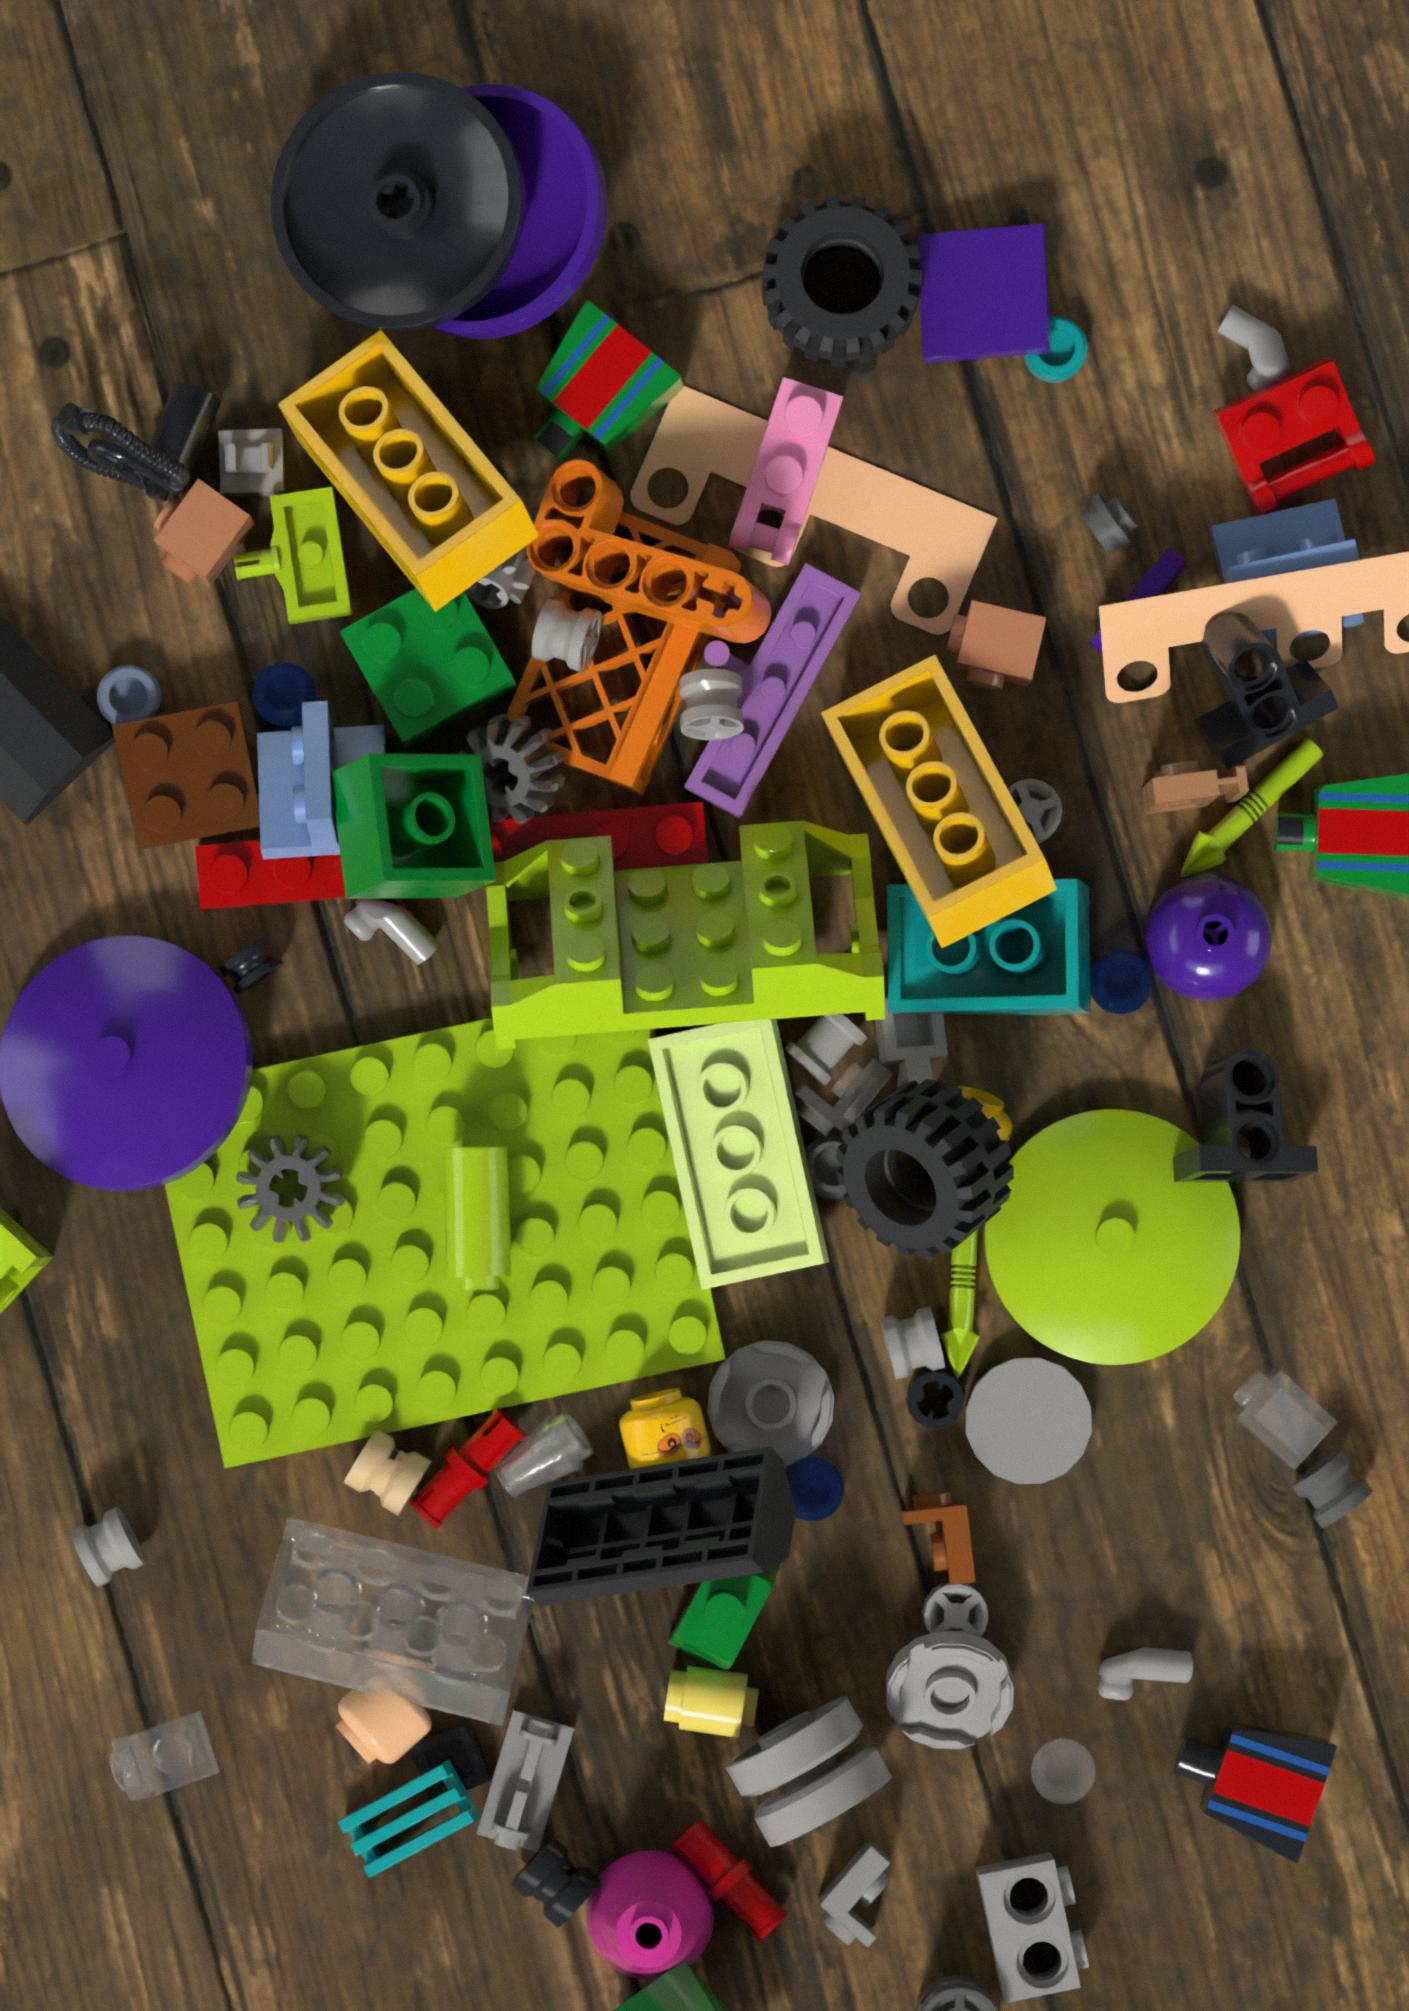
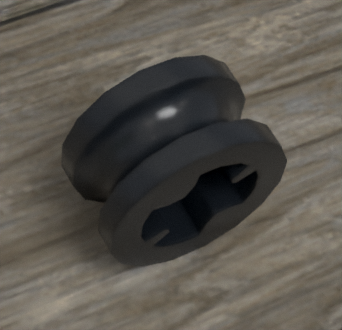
M266 937L260 938L245 947L219 968L224 976L231 975L235 979L233 990L237 995L250 990L284 964L280 956L272 957L269 954L268 946L271 943Z
M929 1371L920 1374L911 1382L907 1390L906 1404L908 1412L917 1423L926 1428L940 1429L950 1426L959 1418L964 1407V1394L962 1387L955 1378L944 1372ZM937 1381L938 1389H941L946 1384L953 1395L952 1398L945 1402L948 1413L939 1418H933V1411L931 1410L928 1411L926 1416L923 1415L917 1405V1402L925 1397L922 1387L926 1383Z

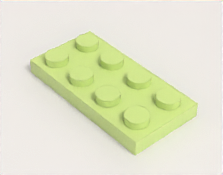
M777 1019L713 1024L648 1039L701 1289L828 1263V1253Z

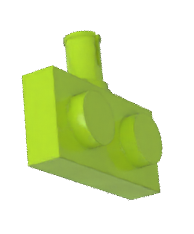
M333 487L269 496L274 523L270 543L271 549L239 554L233 553L235 565L240 566L235 567L237 580L275 574L284 590L290 624L353 615Z

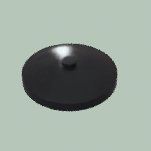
M386 72L369 75L337 88L315 104L299 121L287 139L276 165L271 190V218L277 246L286 266L299 285L315 301L339 317L362 327L391 332L414 331L442 324L464 313L484 298L500 280L514 257L520 242L526 212V188L520 159L510 137L495 116L477 99L452 83L433 76L411 72Z

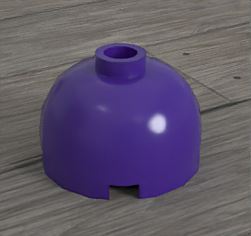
M1207 873L1182 879L1160 895L1147 916L1143 940L1150 964L1163 985L1184 998L1211 1002L1235 996L1257 980L1269 961L1273 933L1268 911L1254 891L1231 877ZM1210 922H1217L1218 924H1220L1214 930L1205 927ZM1203 934L1211 938L1212 945L1205 941ZM1219 934L1226 935L1221 945L1219 944Z

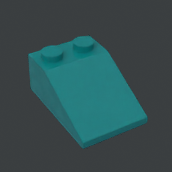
M1053 879L1057 887L1056 891L941 948L909 885H887L888 1013L965 1015L1091 1014L1089 886L1079 879Z

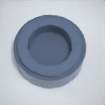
M122 665L112 669L103 677L97 691V702L103 716L113 724L159 714L162 708L163 694L158 681L146 669L135 665Z

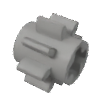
M527 546L464 591L466 596L474 603L490 609L504 607L509 599L517 604L522 603L525 593L529 589L536 573L531 563L526 560Z

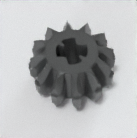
M496 715L488 721L487 727L479 725L471 730L467 737L470 746L465 747L458 753L481 755L486 803L490 805L492 822H502L511 815L516 823H524L534 816V810L537 812L546 811L554 804L555 798L552 791L560 789L567 778L553 768L564 760L565 752L549 750L545 744L550 740L552 729L544 728L538 733L533 734L530 715H521L513 723L510 722L506 715Z
M280 1135L272 1136L270 1138V1147L275 1159L270 1161L263 1152L253 1148L248 1152V1157L262 1169L259 1175L239 1171L236 1176L237 1182L256 1185L255 1194L244 1195L237 1199L238 1207L240 1209H247L260 1204L263 1208L253 1217L250 1227L255 1231H260L273 1217L277 1218L273 1229V1240L276 1242L285 1241L288 1236L290 1221H294L296 1233L300 1241L306 1242L311 1240L312 1231L307 1218L312 1216L320 1226L328 1229L334 1224V1221L328 1213L320 1208L322 1202L340 1206L345 1203L344 1195L337 1192H325V1183L337 1182L345 1177L343 1169L332 1168L323 1173L320 1172L318 1168L332 1154V1151L327 1146L320 1147L309 1160H306L305 1157L309 1146V1137L306 1135H297L294 1140L291 1156L287 1154L283 1138ZM289 1170L298 1171V1182L307 1186V1194L304 1200L294 1198L296 1206L293 1207L283 1205L284 1195L275 1191L277 1178L288 1179L286 1171Z

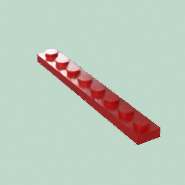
M703 802L533 816L524 823H516L513 818L504 819L502 822H492V820H489L494 862H504L548 840L611 836L614 871L708 863ZM260 840L195 846L199 901L202 911L346 898L341 855L263 859Z

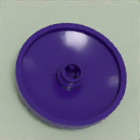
M479 84L462 87L461 89L473 96L489 110L510 137L520 159L524 174L526 212L520 242L514 257L497 284L472 308L449 321L429 327L448 336L474 340L494 339L521 332L538 324L565 304L582 284L595 262L605 233L608 206L605 176L597 152L581 127L569 115L549 100L526 89L504 84Z
M130 935L101 938L75 947L53 960L32 979L21 993L6 1022L0 1045L1 1096L8 1118L24 1145L36 1158L62 1176L84 1186L105 1191L134 1192L163 1186L180 1179L203 1164L220 1148L239 1120L247 1100L252 1078L253 1051L248 1023L236 996L226 982L211 967L185 949L167 941L144 936Z

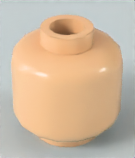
M377 1668L340 1700L338 1712L342 1720L336 1725V1728L368 1764L376 1758L383 1763L392 1764L399 1760L430 1731L432 1725L431 1718L423 1707L432 1700V1697L408 1670L397 1678L389 1670Z

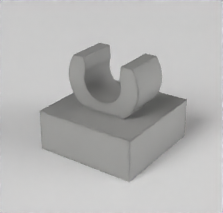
M282 428L218 431L220 494L222 496L248 497L286 494L284 432Z

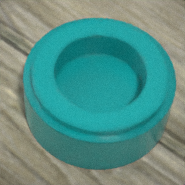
M1052 316L1050 317L1052 353L1025 355L1023 358L1027 368L1035 377L1046 382L1058 383L1072 378L1079 372L1087 355V341L1083 331L1075 322L1064 317Z

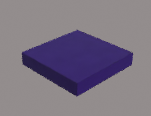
M1044 224L917 234L918 250L921 256L919 266L920 270H923L920 307L922 354L925 363L1052 353L1047 240Z

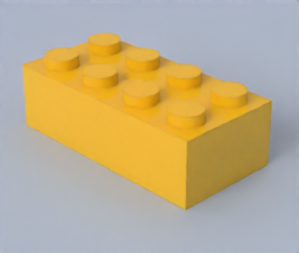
M382 330L376 332L278 403L298 442L435 612L539 537L520 497Z
M936 655L821 712L844 763L941 948L1057 890L1043 853Z

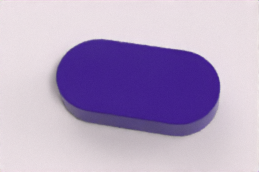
M1170 546L1123 602L1164 595L1188 565L1186 564L1187 560ZM1101 629L1089 643L1100 654H1102Z

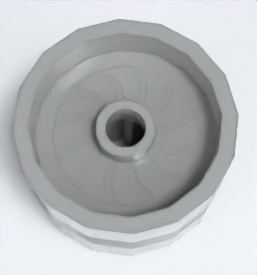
M847 1696L834 1699L783 1722L765 1733L756 1743L736 1755L725 1765L741 1796H758L782 1785L783 1788L759 1805L754 1815V1819L770 1847L784 1844L823 1825L869 1797L892 1778L875 1746L857 1747L835 1757L836 1753L851 1744L859 1736L863 1728V1724Z

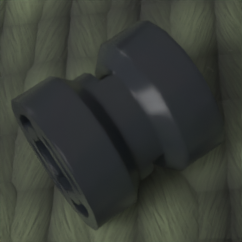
M553 1836L526 1863L510 1884L524 1897H534L537 1901L540 1900L543 1903V1915L558 1928L585 1902L601 1880L588 1867L575 1868L572 1865L573 1862L568 1858V1848Z

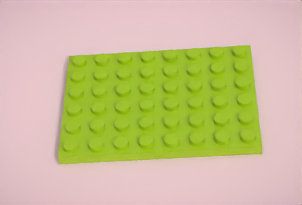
M493 1018L252 1070L251 1084L245 1106L227 1139L208 1160L195 1170L165 1185L224 1468L371 1437L376 1428L385 1433H391L492 1411L496 1407L501 1409L726 1360L711 1289L702 1290L648 1044V1039L656 1038L654 1029L517 1039L516 1048L496 1050ZM280 1135L283 1138L287 1154L291 1156L294 1140L297 1135H306L309 1137L306 1160H309L317 1149L327 1146L332 1151V1154L318 1168L320 1172L323 1173L332 1168L343 1169L345 1177L337 1182L325 1183V1192H337L344 1195L345 1203L340 1206L322 1202L320 1208L328 1213L334 1221V1224L328 1229L320 1226L312 1216L307 1218L312 1231L311 1240L306 1242L300 1241L296 1233L294 1221H290L288 1236L285 1241L276 1242L273 1240V1229L277 1218L273 1217L260 1231H255L250 1227L253 1217L263 1208L260 1204L247 1209H240L238 1207L237 1199L244 1195L255 1194L256 1185L237 1182L236 1176L239 1171L259 1175L262 1169L248 1157V1152L253 1148L263 1152L270 1161L275 1159L270 1147V1138L272 1136ZM507 1147L511 1276H499V1289L460 1291V1278H447L443 1149ZM289 1170L286 1171L288 1179L277 1178L275 1191L284 1195L283 1205L293 1207L296 1206L294 1198L304 1200L307 1194V1186L298 1182V1171Z

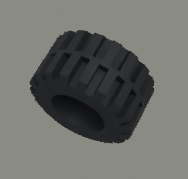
M839 195L825 196L824 204L814 207L812 201L799 207V214L791 219L787 216L779 225L777 236L775 239L771 238L766 249L762 273L763 306L767 307L768 320L774 331L778 329L781 332L784 344L792 351L798 347L805 352V359L815 363L818 362L819 358L831 360V366L844 367L845 361L856 359L858 365L871 361L872 355L878 351L885 354L894 347L895 340L900 334L904 336L911 325L912 317L917 309L923 271L920 270L919 266L921 256L917 244H911L909 240L910 231L902 220L897 224L890 219L891 211L881 204L877 206L876 210L865 206L866 198L853 195L852 203L839 202ZM835 249L850 250L864 256L871 262L879 275V290L874 301L864 309L850 314H835L817 306L807 295L803 279L806 267L814 258L824 252Z
M925 1079L920 1084L916 1080L907 1082L898 1089L893 1090L855 1119V1122L848 1126L841 1136L844 1142L837 1147L836 1159L843 1166L836 1170L838 1184L845 1186L847 1190L843 1198L848 1208H855L860 1216L857 1221L865 1230L871 1228L877 1233L876 1240L886 1247L892 1243L895 1244L900 1254L911 1257L918 1251L922 1258H933L940 1252L943 1254L950 1252L1001 1210L1000 1206L1008 1200L1011 1189L1007 1184L1014 1179V1166L1006 1162L1005 1158L1011 1154L1008 1142L1000 1140L997 1134L1001 1127L994 1117L988 1119L981 1111L984 1105L976 1098L972 1097L969 1100L964 1098L961 1088L949 1084L942 1089L939 1081Z

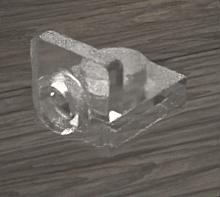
M875 1058L865 1068L854 1061L830 1090L840 1098L834 1107L830 1106L806 1085L802 1084L794 1094L795 1097L804 1103L797 1111V1114L825 1136L833 1128L843 1134L846 1128L855 1122L854 1120L865 1110L893 1073Z
M200 1711L111 1740L114 1754L110 1756L111 1771L116 1784L122 1791H127L131 1801L150 1798L220 1773Z

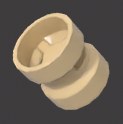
M376 1428L343 1483L359 1493L371 1489L375 1492V1495L380 1497L382 1507L399 1516L432 1461L416 1451L405 1453L402 1450L398 1451L395 1449L394 1438Z

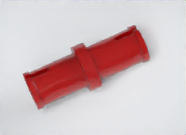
M496 1407L492 1415L460 1449L453 1446L444 1455L447 1460L446 1464L415 1496L413 1495L408 1500L410 1505L416 1509L415 1511L422 1518L438 1529L448 1515L474 1488L482 1490L490 1481L487 1474L519 1440H523L526 1436L525 1432L518 1428L519 1425L505 1412Z
M700 1818L671 1847L674 1851L677 1850L711 1887L707 1894L715 1902L721 1898L755 1935L754 1938L760 1942L789 1912L785 1908L783 1909L750 1874L749 1871L753 1866L745 1857L739 1861L705 1825L706 1822Z

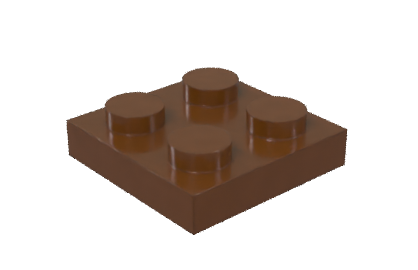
M239 699L113 723L112 729L138 850L260 827L259 794Z

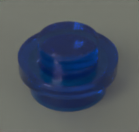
M282 662L267 667L259 674L253 686L255 708L266 721L276 726L288 727L301 723L302 702H315L317 699L316 686L311 676L302 667L292 663Z
M1121 950L1109 952L1100 957L1090 970L1091 997L1104 1011L1112 1014H1128L1144 1005L1152 990L1151 971L1146 962L1132 952Z
M810 1456L798 1459L788 1466L786 1473L797 1518L806 1521H818L827 1518L837 1510L843 1498L844 1484L839 1471L832 1463L820 1457Z

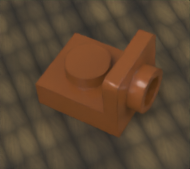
M936 1492L913 1496L914 1507L900 1509L904 1525L940 1521L941 1532L930 1533L934 1572L946 1570L947 1581L950 1585L976 1582L967 1504L965 1502L952 1503L951 1492Z

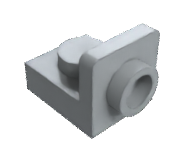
M870 1839L866 1841L818 1897L820 1906L827 1911L820 1920L847 1945H850L857 1938L865 1946L869 1947L877 1938L875 1930L851 1908L857 1901L864 1907H867L881 1893L890 1880V1877L883 1872L890 1865L889 1857Z

